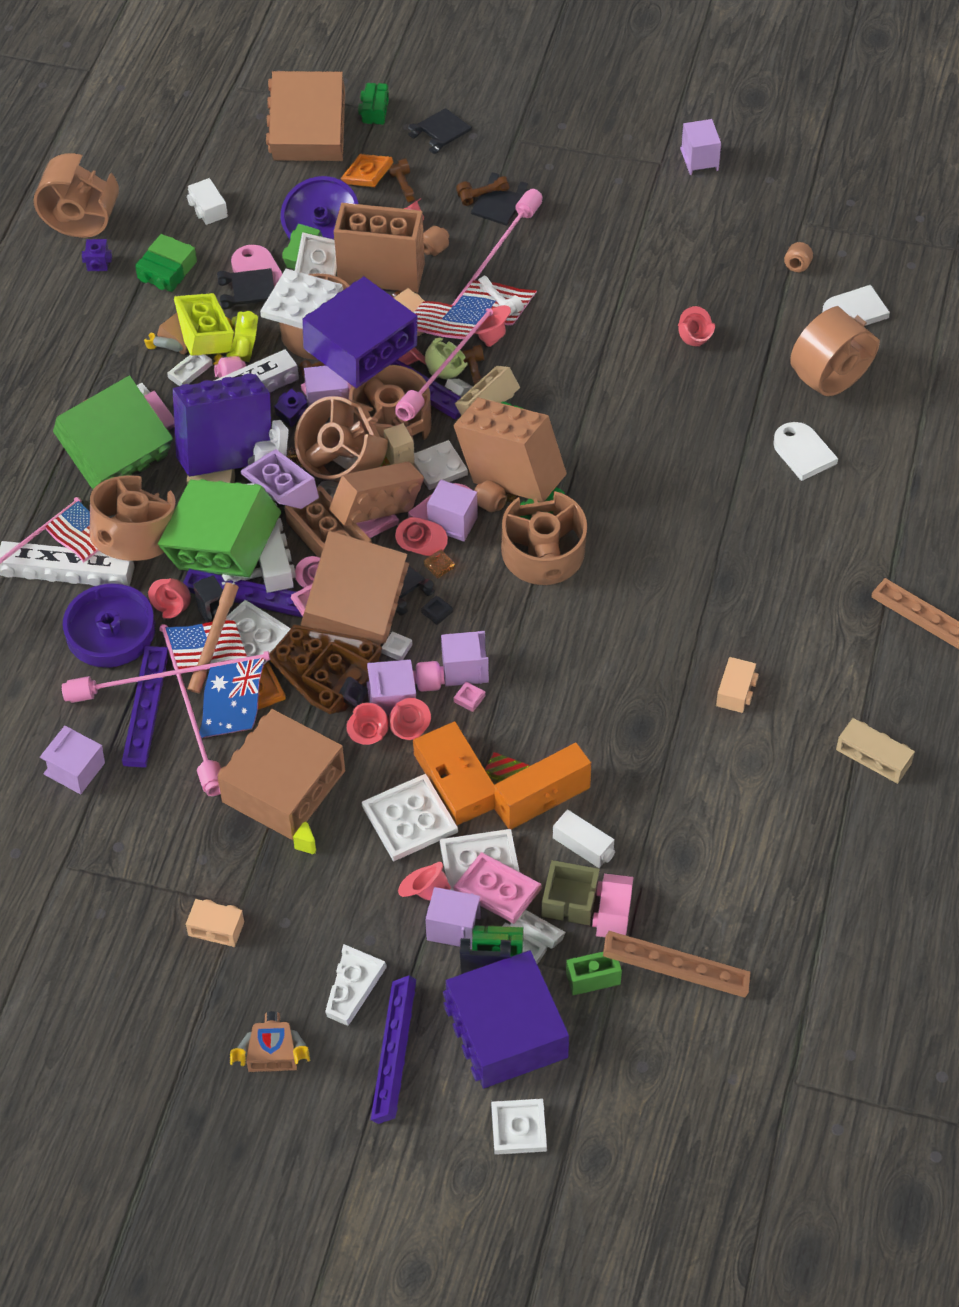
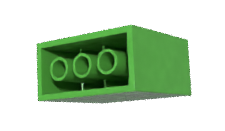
M130 375L57 416L53 429L54 434L92 489L107 479L129 476L137 470L142 472L154 460H157V462L163 460L168 455L167 453L173 441V437Z
M190 479L158 545L179 570L188 571L193 569L207 573L250 578L281 511L276 506L275 501L267 494L265 488L259 484L247 485L239 482L225 483L223 481L214 482L204 479Z

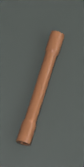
M226 582L216 615L197 666L210 664L228 612L239 588L237 585ZM208 669L193 672L187 688L189 691L201 693Z

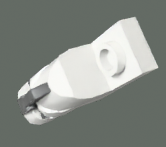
M281 420L272 421L269 441H261L255 444L253 456L248 459V466L275 449L284 456L287 455L288 428Z

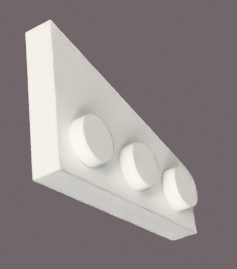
M343 945V955L341 962L338 963L336 981L332 986L325 1012L327 1017L349 1026L387 966L385 961Z

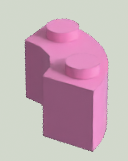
M604 874L603 882L598 881L597 896H601L599 913L594 912L592 927L597 928L596 936L606 937L608 931L623 935L627 934L633 877Z

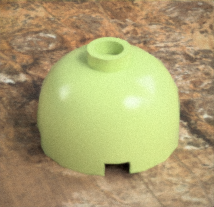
M435 338L425 353V362L432 376L457 347L449 341L447 344L441 342L442 338ZM461 350L436 378L452 379L464 370L467 362L464 363L463 360L466 357Z

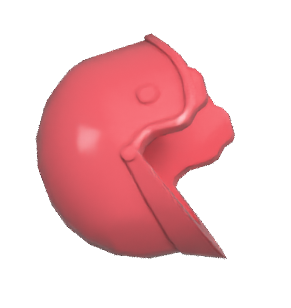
M692 306L687 308L680 316L678 323L680 337L690 346L703 345L713 335L715 323H712L711 317L705 309L699 306Z
M177 579L157 580L148 591L150 603L158 611L163 612V618L176 617L188 608L191 601L188 587Z
M403 699L397 702L390 712L388 719L389 727L392 733L401 739L413 740L418 738L430 724V710L419 699Z
M362 703L353 710V715L347 722V732L350 738L357 743L363 745L373 744L382 740L389 728V718L380 706L374 703Z

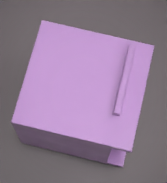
M713 120L683 123L682 147L680 149L690 175H692V170L715 167L716 171H718L721 141Z
M329 367L304 368L308 407L315 401L330 396L349 399L347 381Z
M440 480L427 503L428 521L441 525L446 531L447 536L465 541L478 518L477 492Z
M485 631L441 635L445 687L464 685L465 682L470 684L489 683L488 657H486Z
M411 660L367 663L369 703L380 706L387 716L390 715L397 702L406 698H416Z
M67 726L61 729L40 756L47 763V770L44 772V775L79 794H82L105 764L102 745Z
M434 887L426 915L427 940L460 947V938H470V949H472V932L475 921L481 918L480 896L473 895V893L468 894Z

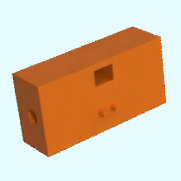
M455 721L413 739L414 756L456 826L495 809L494 784Z
M575 742L494 785L495 811L507 828L512 830L590 788V760Z

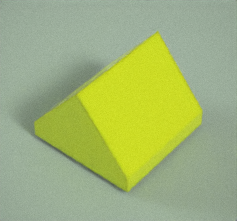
M303 822L293 836L294 847L297 850L314 854L316 853L315 839L309 824Z

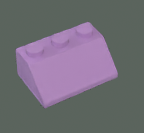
M277 449L241 470L243 476L252 483L263 486L267 494L279 504L302 509L319 498L314 478Z

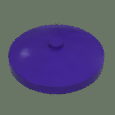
M328 176L309 178L296 185L286 196L281 208V224L287 237L290 239L292 231L296 230L298 224L318 229L324 238L334 240V228L341 203L359 204L354 191L345 182Z

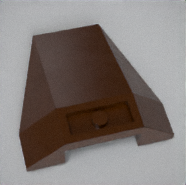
M293 625L271 651L270 661L311 705L328 714L346 711L349 707L344 702L343 695L339 694L346 678L352 677L365 687L367 682H369L367 663L378 662L382 647L363 637Z

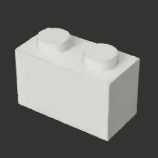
M210 178L188 186V202L190 206L195 207L198 218H202L206 225L228 217L226 202Z

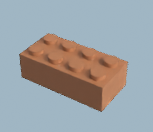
M409 461L344 474L341 476L329 510L344 526L408 512L414 506L424 476Z
M322 486L317 487L319 498L304 508L285 506L288 525L317 557H321L328 531L372 543L371 539L356 523L344 526L329 510L333 498Z

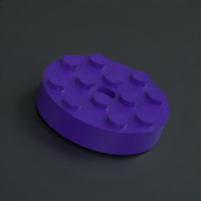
M102 584L83 591L71 601L63 617V631L70 651L84 663L97 667L112 668L137 659L144 653L145 646H150L156 630L152 606L148 599L140 591L123 584Z

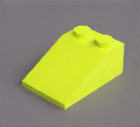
M214 293L174 297L184 343L191 356L231 351L234 332Z

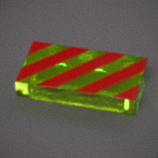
M494 752L485 771L489 777L503 781L531 765Z

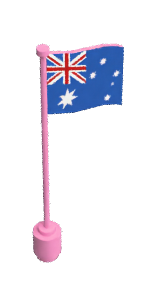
M265 651L261 655L96 684V681L91 680L90 676L67 680V683L62 684V694L66 702H80L94 699V694H97V689L210 669L204 691L203 720L200 728L201 738L252 729L255 724L258 712L259 681L264 661L270 660L269 651Z

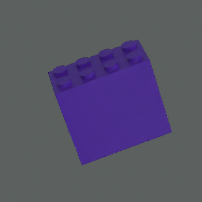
M363 276L302 318L303 348L357 389L417 346L418 315Z
M248 373L235 378L224 377L222 380L217 381L206 380L199 384H183L180 387L173 388L176 458L189 477L247 467L248 459L253 456L255 444L270 440V392L256 374Z
M531 950L446 980V990L443 991L446 1001L444 1002L445 1011L448 1017L452 1016L454 1019L453 1029L456 1037L462 1038L464 1056L466 1060L471 1059L473 1065L471 1067L472 1075L475 1081H480L483 1089L568 1058L569 1034Z

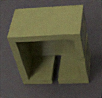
M551 860L542 900V917L564 920L565 916L568 917V922L590 925L600 869Z

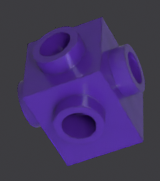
M107 239L86 240L85 251H82V262L86 263L87 271H108V263L112 262V253L108 249Z
M293 389L283 393L279 397L278 403L274 406L275 414L290 427L300 419L308 408L307 398L301 392L296 393Z

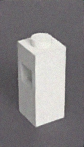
M568 809L553 825V839L596 867L600 868L604 862L608 863L614 856V839Z

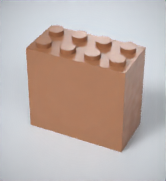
M272 71V79L268 80V89L271 97H268L270 115H267L269 133H266V144L268 145V152L272 153L273 160L343 161L345 114L343 73Z
M341 203L334 228L338 278L351 285L364 276L381 289L404 291L409 288L413 292H418L425 264L422 211Z
M477 397L453 425L473 483L482 484L490 480L502 486L507 493L532 500L537 498V501L544 502L567 474L548 415Z
M328 531L301 626L363 637L379 646L386 643L409 563L405 562L407 554Z
M271 709L267 715L260 719L258 727L254 732H250L247 735L243 746L233 753L231 761L227 766L220 769L217 778L222 802L293 840V836L302 823L308 821L345 772L343 746Z

